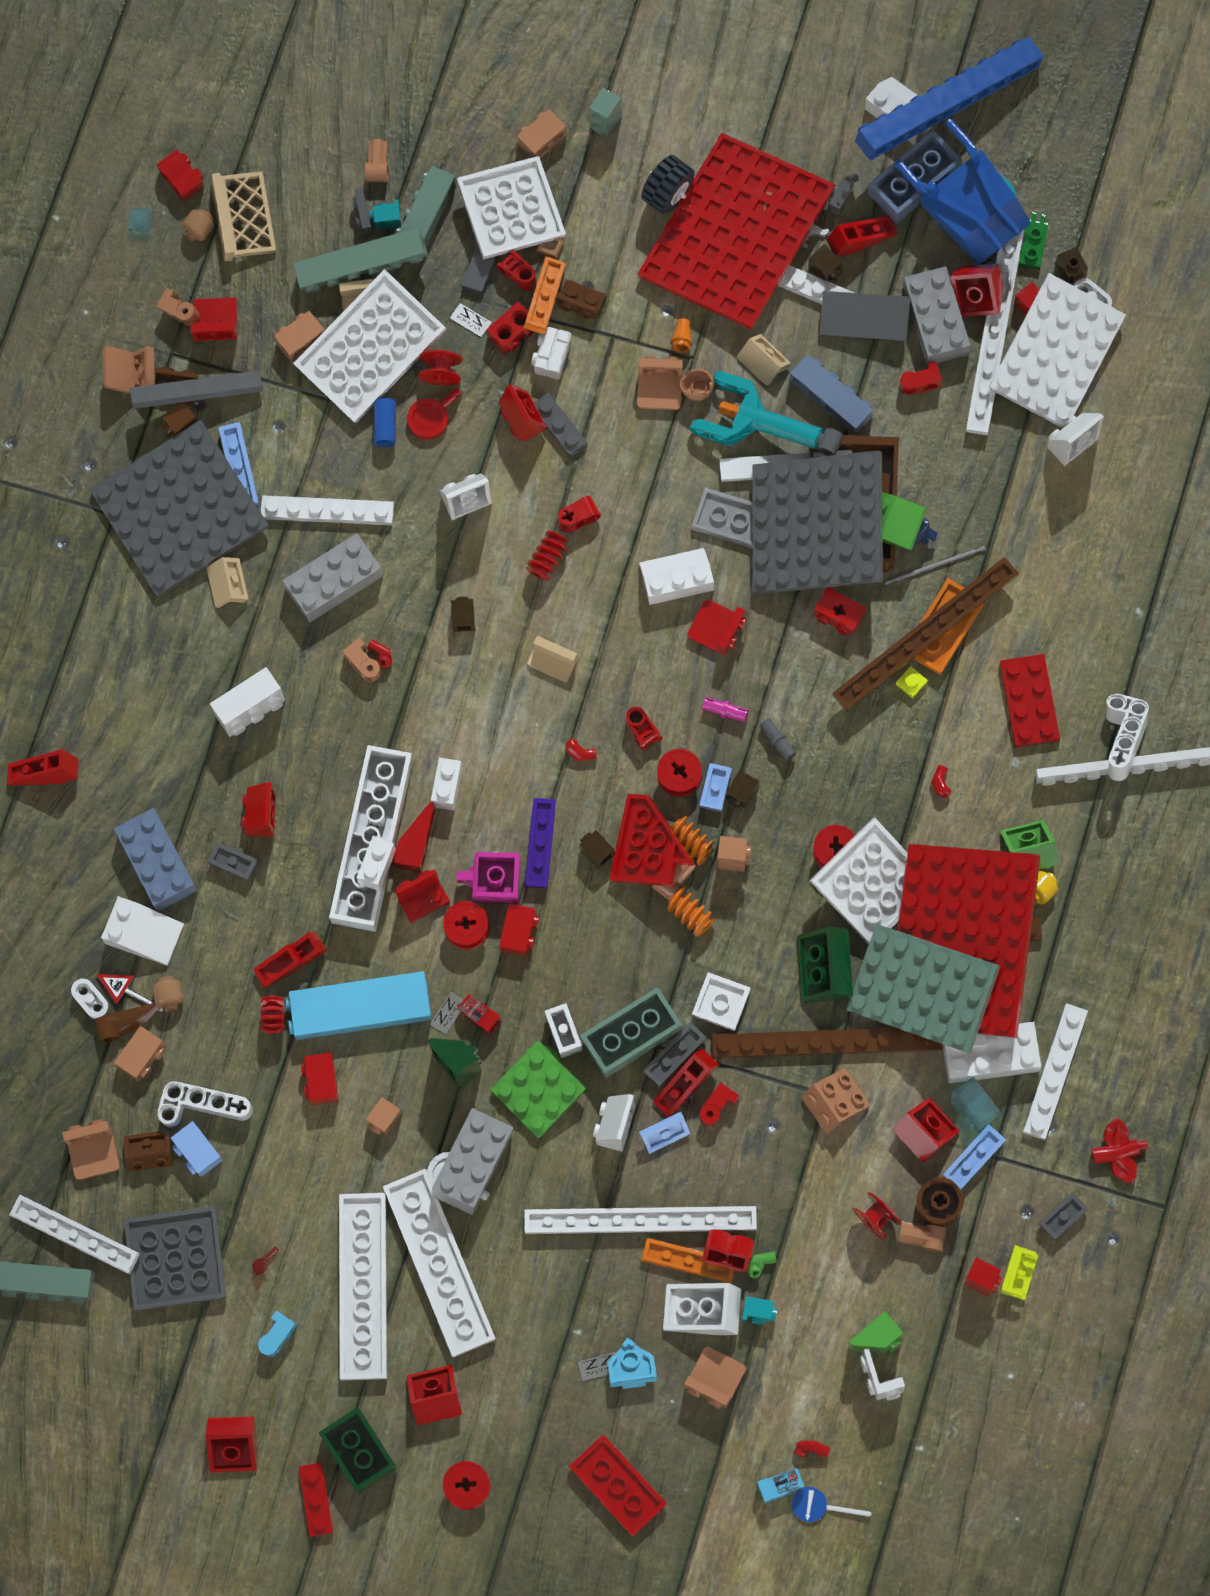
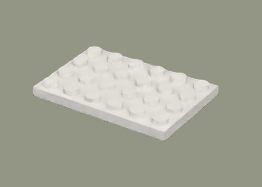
M384 269L293 364L356 424L374 406L375 400L380 399L420 358V354L427 351L447 329Z
M1049 273L988 388L1055 425L1064 428L1066 422L1074 416L1126 314Z

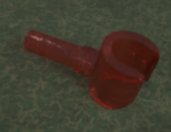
M276 1246L265 1256L253 1262L252 1269L257 1276L267 1270L264 1263L279 1251Z

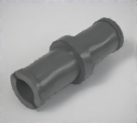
M771 718L764 720L759 725V728L762 729L770 740L769 744L771 747L777 749L785 762L791 760L796 755V751L787 742L786 735L778 730Z

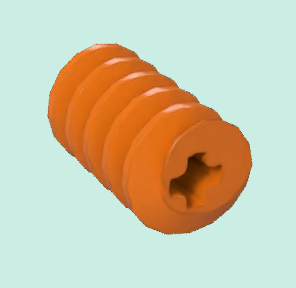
M685 816L677 820L671 828L688 853L691 852L690 857L692 860L698 858L696 864L701 865L713 853L712 845L714 841L711 840L706 843L707 834L699 837L701 829L698 828L693 831L694 823L691 822L686 825L685 822L688 817Z
M684 886L670 898L667 909L669 912L675 911V918L682 916L681 923H688L687 929H695L693 934L698 937L709 929L716 918L709 919L712 914L711 911L703 913L705 905L697 908L699 900L695 899L691 902L692 893L684 895L683 893L686 889Z

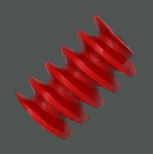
M548 530L545 533L547 538L541 539L542 545L536 547L537 552L532 554L533 560H528V567H526L529 573L546 581L550 580L546 573H554L550 566L559 565L555 558L563 559L560 550L568 551V548L564 545L568 541L561 535Z

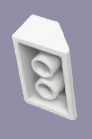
M890 77L880 82L867 96L865 110L878 118L882 114L887 115L900 104L905 105L909 103L916 94L893 77ZM932 127L912 137L908 141L913 145H916L920 140L923 139V137L928 133V131Z
M704 548L639 563L649 605L714 590V580Z

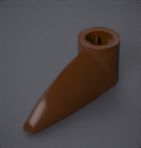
M150 1004L96 1018L94 1021L100 1043L115 1041L120 1036L137 1029L147 1022L159 1008L156 1004Z

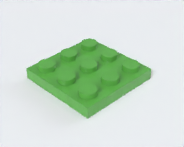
M537 1041L490 1090L537 1138H541L587 1088L540 1041Z

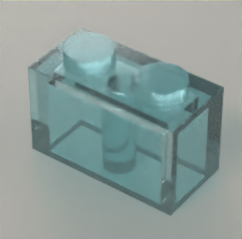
M972 1077L951 1093L950 1097L952 1100L950 1102L957 1112L962 1111L966 1117L964 1121L971 1130L975 1129L977 1133H980L988 1124L991 1125L1001 1117L1002 1113L975 1077Z

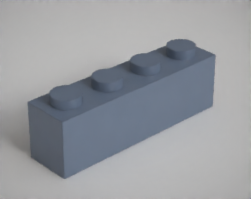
M807 355L790 372V381L855 436L872 419L873 409L871 404L867 400H861L857 397L853 388L848 385L844 386L834 372H828L823 368L824 366L819 359Z

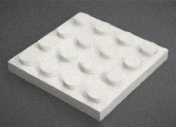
M539 156L457 178L456 182L483 260L509 253L511 250L517 251L566 236Z
M872 818L810 882L869 945L876 924L891 929L899 921L908 853L876 818Z

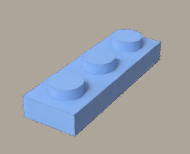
M988 1124L945 1171L942 1177L954 1181L961 1190L1002 1146L1006 1139Z

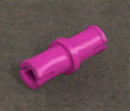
M707 696L702 705L703 711L712 712L720 715L721 718L725 719L728 717L743 723L746 722L749 709L732 705L730 701L722 702Z

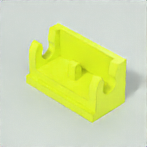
M1014 1246L1000 1293L1022 1300L1026 1299L1038 1258L1036 1252Z

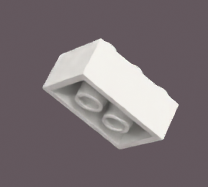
M267 667L211 702L210 705L216 718L228 736L231 737L232 735L237 736L246 729L245 727L252 722L255 724L261 721L269 711H276L281 708L286 700L280 686Z

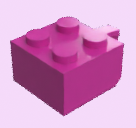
M476 852L474 854V867H469V871H457L456 881L457 883L468 884V888H473V902L519 904L520 853Z

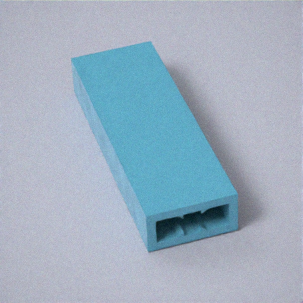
M424 971L289 991V998L286 999L287 1012L292 1013V1021H289L290 1034H294L296 1040L432 1020Z

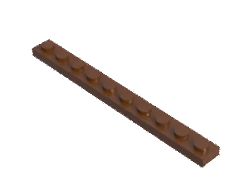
M1003 557L835 690L832 696L846 712L849 711L1019 575L1017 570Z
M898 1028L712 1034L713 1059L942 1051L941 1043Z

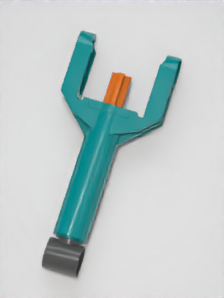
M715 371L713 376L714 383L723 390L744 396L741 406L725 401L719 405V414L735 418L732 423L733 428L730 429L702 419L693 420L689 427L693 434L727 446L743 441L752 432L757 430L812 449H817L826 456L836 455L844 438L843 434L835 429L826 428L824 431L823 428L765 410L751 380L723 371Z

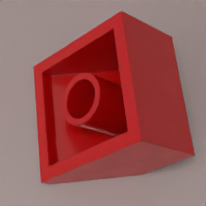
M1000 264L958 267L950 278L961 316L1000 314L1003 293Z
M512 384L507 386L498 401L502 408L500 413L506 421H509L512 435L516 439L527 442L547 429V426L528 391Z
M265 782L248 787L247 794L243 795L242 806L246 808V817H242V830H245L247 837H275L276 792L272 783Z
M930 1097L906 1113L892 1129L898 1138L923 1163L938 1153L961 1131Z
M452 1365L407 1375L410 1401L416 1425L429 1424L434 1421L462 1415Z
M254 1416L208 1418L205 1437L210 1473L257 1471V1435Z

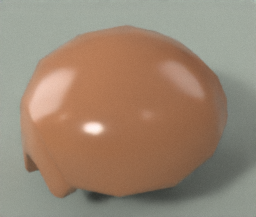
M688 370L686 375L679 379L682 393L692 401L704 400L711 394L714 388L713 378L706 370Z

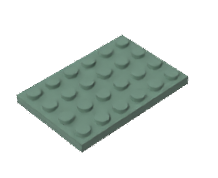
M876 924L853 989V997H850L846 1010L971 1054L1001 966Z

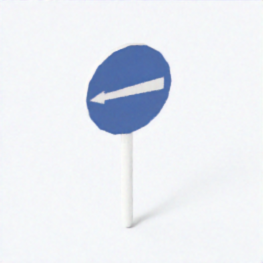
M814 1487L800 1489L792 1500V1509L795 1515L805 1522H815L821 1519L826 1510L871 1516V1512L827 1505L824 1494Z

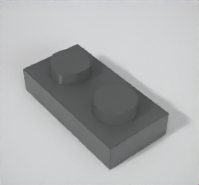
M363 188L354 189L356 197L352 198L354 211L359 210L360 217H356L358 229H363L365 237L371 236L373 231Z
M217 842L207 862L214 867L249 881L259 861Z
M1072 1192L1044 1217L1038 1225L1055 1241L1086 1213L1088 1208Z

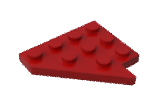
M627 794L609 880L618 883L672 887L677 865L694 866V861L652 798L648 795Z

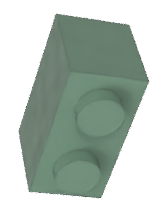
M605 88L601 89L589 107L590 126L596 133H603L609 136L622 117L621 98Z

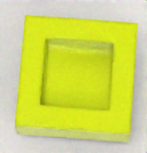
M910 666L898 679L896 685L913 699L927 684L928 680Z

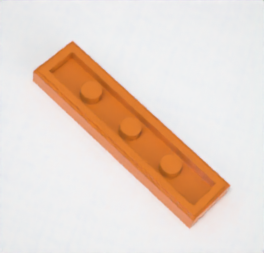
M545 256L525 321V329L545 334L566 263Z
M650 1238L646 1240L641 1259L643 1262L730 1284L734 1275V1270L727 1268L725 1265L715 1266L703 1261L704 1252Z

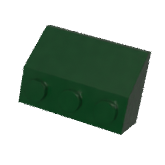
M826 927L797 935L801 1002L838 1001L853 997L848 930Z
M437 1038L427 1040L434 1058L460 1089L482 1072L479 1053L472 1044L467 1046L464 1041Z

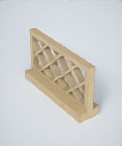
M263 172L221 176L220 173L212 174L211 188L224 262L233 261V257L276 253ZM250 179H259V186L256 190L246 185ZM234 181L239 187L233 193L226 188L225 182ZM242 188L252 194L247 201L237 196ZM254 197L263 202L259 210L249 204ZM233 199L243 205L238 212L229 207ZM245 208L255 213L250 221L240 215ZM258 216L266 221V225L262 230L253 224ZM236 219L246 224L241 232L233 228V223ZM249 227L259 233L253 241L244 235ZM263 236L270 241V247H261L256 242ZM240 238L250 244L247 249L237 250L236 243Z

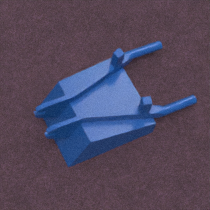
M950 119L945 125L965 146L970 157L968 161L937 185L932 181H929L928 184L919 181L901 159L897 160L894 166L918 192L923 194L919 198L921 206L969 257L979 265L997 250L1000 251L1003 245L1012 238L1019 236L1021 231L1031 223L1017 197L982 150L978 152L974 143Z

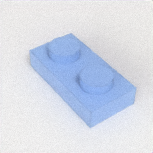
M709 764L699 808L722 812L732 768Z
M679 1112L639 1133L650 1154L689 1135L690 1131L682 1113Z

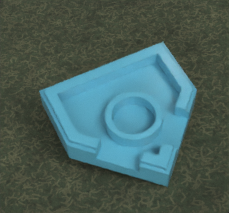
M629 1338L624 1341L618 1352L607 1362L611 1387L622 1386L623 1389L646 1386V1382L657 1381L654 1356L641 1349Z

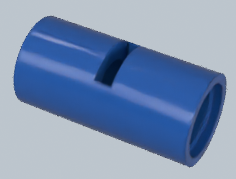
M381 398L374 402V445L379 447H391L396 444V401L393 399Z

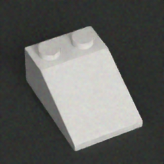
M1082 413L1078 417H1071L1062 430L1057 429L1049 436L1047 448L1066 466L1098 440L1104 416L1101 413Z
M481 473L478 475L471 474L465 477L464 481L456 484L449 483L440 490L442 500L451 520L492 504L488 479Z
M118 896L101 938L107 945L168 966L184 924L139 903Z
M634 1095L609 1096L607 1103L602 1102L599 1115L603 1117L601 1123L596 1124L593 1137L596 1138V1145L623 1152L635 1111Z
M730 1283L667 1284L663 1330L708 1335H738L741 1289Z

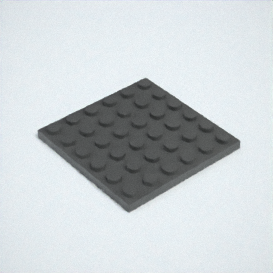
M199 420L90 489L158 598L270 527L202 420Z
M880 451L753 464L754 594L883 582L882 453Z

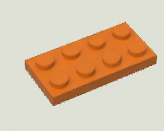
M947 578L921 622L965 587ZM985 603L913 660L941 675Z

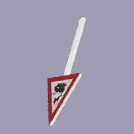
M96 974L116 1004L124 992L147 1005L155 1004L127 989L134 976Z

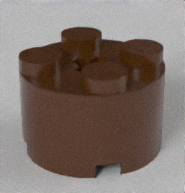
M936 1177L927 1181L921 1186L916 1199V1209L919 1218L928 1225L940 1227L952 1225L960 1216L964 1204V1197L960 1188L954 1181L945 1177ZM938 1198H942V1202L945 1203L941 1207H938L937 1203L934 1202Z

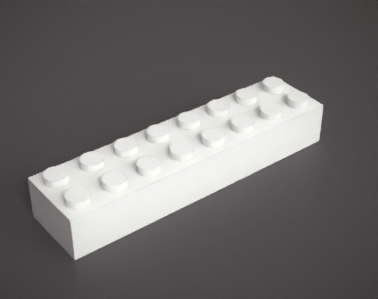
M367 746L329 916L332 924L376 932L389 870L381 891L360 885L357 875L372 836L392 842L394 845L396 843L414 761L412 753Z

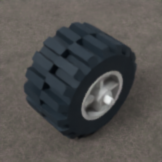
M669 155L650 172L642 189V200L663 215L669 213L678 206L682 198L685 199V193L693 183L695 170L676 156Z

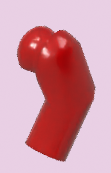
M371 639L367 649L377 654L378 664L381 668H389L393 661L390 649Z
M938 765L931 780V786L937 796L945 799L951 794V789L947 787L944 781L948 768Z

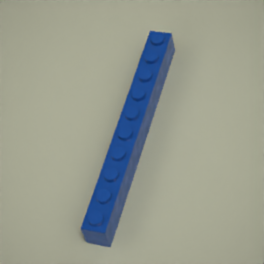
M1030 37L1022 41L1019 39L1009 48L997 51L993 57L982 59L975 67H968L960 75L949 77L942 85L931 87L922 96L916 95L909 103L898 105L891 113L880 115L871 124L865 123L858 129L855 142L871 161L1039 68L1044 55Z

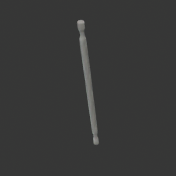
M985 546L897 576L894 579L884 581L885 585L965 558L979 551H985Z

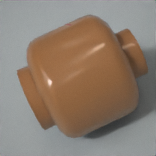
M203 209L192 210L182 222V228L185 231L183 233L184 236L190 241H204L214 228L213 217Z
M166 976L156 980V984L152 987L156 1006L164 1008V1011L178 1009L177 1005L184 1001L181 982L174 979L173 976Z

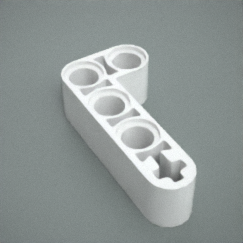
M1112 694L1107 699V719L1112 723L1121 725L1108 763V775L1115 781L1127 778L1146 729L1149 706L1144 700L1121 694Z
M172 1081L164 1087L158 1109V1118L164 1126L173 1128L180 1123L183 1110L187 1108L245 1121L251 1117L253 1108L245 1097ZM173 1089H180L179 1097L175 1099L170 1098V1092ZM195 1094L203 1095L200 1103H192V1097ZM217 1099L225 1100L222 1108H214V1102ZM242 1104H244L246 1110H242L241 1113H239L238 1110L234 1108L241 1107ZM167 1111L175 1112L172 1120H164V1115Z

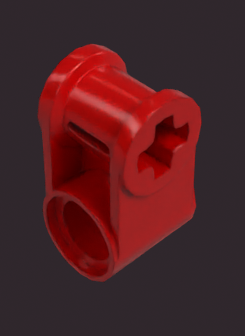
M514 250L509 252V256L502 263L496 265L503 276L510 279L523 291H530L535 288L537 280L534 268ZM526 275L531 276L528 280L521 279Z
M590 495L584 496L559 511L558 525L561 531L571 533L597 521L601 517V513Z
M632 707L627 711V727L643 752L647 750L646 747L663 740L658 729L642 708ZM632 715H639L642 717V721L633 723L630 717Z

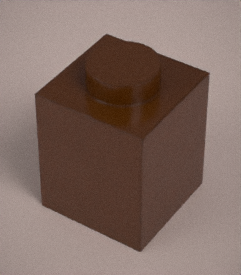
M180 402L162 416L164 422L162 427L169 436H176L198 422L196 416L184 402Z

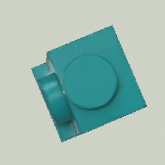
M394 200V204L380 203L378 206H373V210H369L370 223H375L376 231L402 227L399 200Z
M746 1296L742 1322L747 1323V1319H752L751 1323L765 1325L766 1322L771 1321L775 1322L777 1308L773 1307L774 1301Z

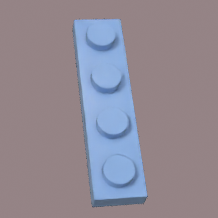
M240 422L218 427L225 458L256 506H259Z

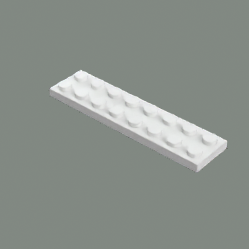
M423 1169L387 1184L383 1188L451 1355L454 1358L496 1340L439 1200L431 1196L433 1186L426 1169Z
M386 1193L339 1194L340 1380L387 1379Z

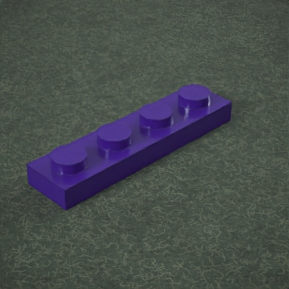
M533 798L525 887L548 889L556 799Z

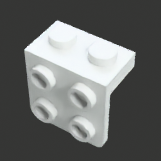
M864 1349L863 1356H860V1364L863 1373L868 1372L869 1375L867 1386L870 1395H875L876 1400L886 1398L887 1401L901 1397L900 1394L903 1393L905 1388L903 1378L879 1384L869 1349Z

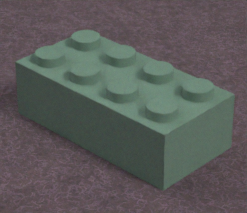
M657 987L581 1034L580 1038L606 1079L675 1036L683 1029L681 1022Z

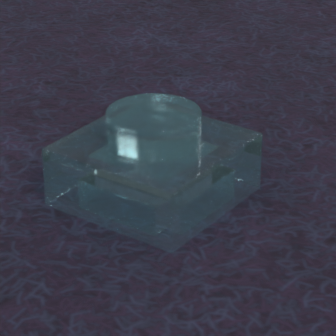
M130 207L129 231L150 232L153 215L152 209Z

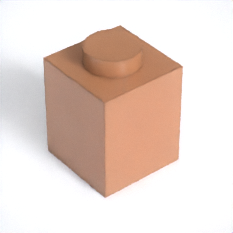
M381 1097L366 1118L369 1124L368 1128L377 1135L382 1133L387 1136L402 1115V1112L395 1105Z

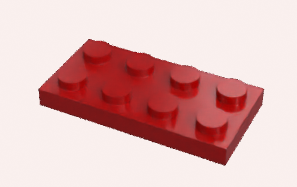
M1045 654L1000 660L1015 748L1060 741Z
M604 1434L569 1465V1468L632 1537L667 1505Z

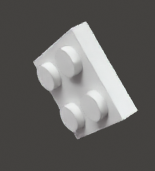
M708 972L692 1016L735 1031L751 988Z

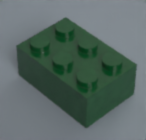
M356 1407L318 1432L358 1495L398 1469L359 1407Z

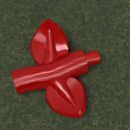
M1117 1118L1112 1120L1104 1130L1103 1138L1107 1147L1091 1148L1094 1164L1111 1162V1171L1116 1178L1127 1183H1134L1137 1176V1164L1132 1157L1140 1155V1151L1148 1149V1144L1146 1140L1139 1142L1137 1139L1129 1140L1127 1126L1122 1120Z

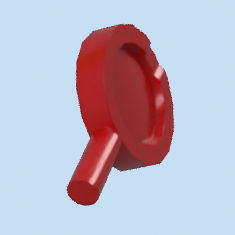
M455 388L441 402L426 398L413 403L407 414L408 428L412 434L423 440H432L441 436L447 429L449 422L446 408L462 395V392Z

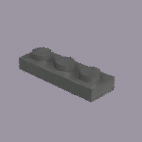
M549 393L534 402L547 429L569 457L587 446V441Z
M690 1022L643 1070V1073L660 1088L706 1041L707 1037Z

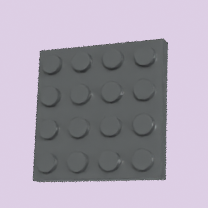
M216 1206L124 1219L127 1247L140 1253L130 1273L135 1312L227 1298Z

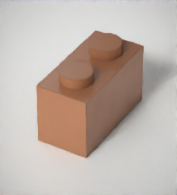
M548 109L545 113L541 112L538 114L532 124L524 126L517 135L518 145L531 158L537 156L541 158L567 136V128Z
M308 311L305 314H299L294 319V322L288 326L278 329L274 337L276 344L292 363L325 330L312 313Z
M720 836L717 858L718 869L745 872V865L750 866L751 846H747V839Z
M140 1026L114 1064L117 1068L140 1082L142 1078L145 1079L152 1070L150 1066L155 1059L159 1060L164 1054L165 1043Z

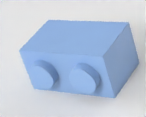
M193 1121L171 1137L175 1143L171 1147L179 1157L182 1155L186 1157L188 1162L185 1165L193 1175L197 1172L202 1177L223 1161Z

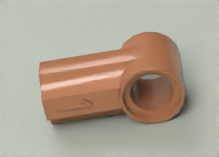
M382 139L369 141L368 163L365 165L366 182L388 183L387 141Z
M677 865L672 887L653 885L652 888L667 900H670L682 888V884L696 868V865Z
M902 1222L898 1242L921 1246L924 1250L942 1253L947 1229L936 1225L922 1226Z

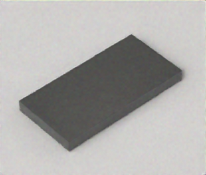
M823 291L819 335L907 341L911 297Z

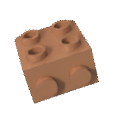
M111 346L104 347V386L108 389L129 394V388L155 385L154 348L146 346L136 352H130Z
M645 356L644 358H639L637 407L640 409L679 410L681 408L682 394L679 379L683 377V360H679L676 357L657 359L654 356Z
M845 1069L813 1084L801 1096L805 1105L810 1109L826 1134L834 1131L844 1120L869 1107L868 1100Z
M103 1119L90 1122L89 1126L81 1127V1125L69 1127L68 1131L62 1132L64 1142L69 1148L74 1176L77 1180L91 1178L120 1169L112 1127L108 1121L104 1122Z
M705 1347L684 1386L688 1389L687 1393L696 1398H699L701 1395L708 1399V1404L718 1409L721 1406L727 1408L746 1371V1367L744 1364L711 1347Z

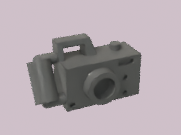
M856 173L845 176L839 186L835 185L836 188L828 202L829 211L840 215L854 192V183L859 180V176Z

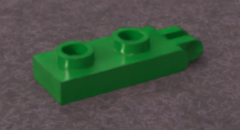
M1033 211L1032 219H1029L1031 224L1025 228L1018 266L1040 270L1049 222H1045L1046 213H1041L1039 221L1036 220L1037 212Z

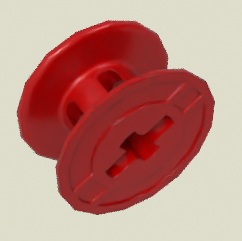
M438 349L427 350L420 354V359L430 364L429 369L418 373V378L421 381L439 386L455 385L461 381V376L451 371L452 366L460 365L463 362V357L459 354Z
M681 748L672 749L665 753L657 766L660 787L668 795L677 798L687 797L694 793L702 780L701 763L697 756L691 751ZM674 767L679 772L683 771L685 779L680 774L676 775Z
M835 824L826 826L819 831L815 837L813 854L820 868H823L834 857L833 842H838V849L840 851L855 836L852 830L846 826Z
M461 901L452 905L444 916V931L447 939L453 946L463 950H471L485 942L489 934V922L486 912L480 905L471 901ZM464 922H469V929H464Z
M868 1192L867 1195L873 1202L872 1206L865 1213L855 1207L852 1210L866 1227L879 1238L886 1241L887 1237L881 1230L889 1220L897 1225H902V1222L882 1200L873 1193Z
M461 1461L455 1463L447 1470L443 1477L442 1487L446 1498L453 1506L462 1510H472L478 1508L486 1501L490 1494L491 1484L487 1473L480 1465L472 1461ZM464 1480H468L471 1484L477 1483V1486L469 1487L470 1490L467 1492L462 1487L456 1488L457 1485L464 1484Z

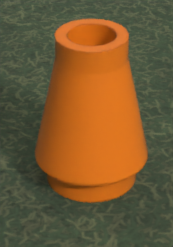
M684 318L677 320V326L670 342L672 349L679 353L689 351V348L692 346L690 321Z

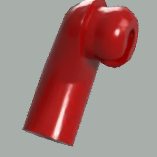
M569 739L566 742L565 749L567 753L576 761L597 759L596 748L583 749L575 739Z
M815 1440L798 1441L794 1449V1454L803 1458L806 1456L807 1451L824 1458L830 1452V1447Z

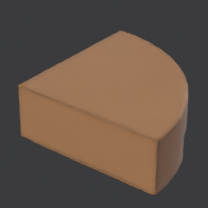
M555 238L553 241L543 242L536 251L538 254L557 260L565 239Z

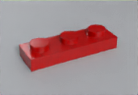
M323 1463L299 1466L310 1537L334 1533Z

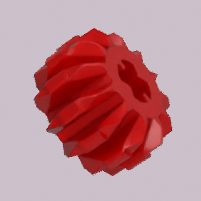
M269 995L261 999V1030L263 1033L276 1034L282 1033L284 1030V1000L281 996Z

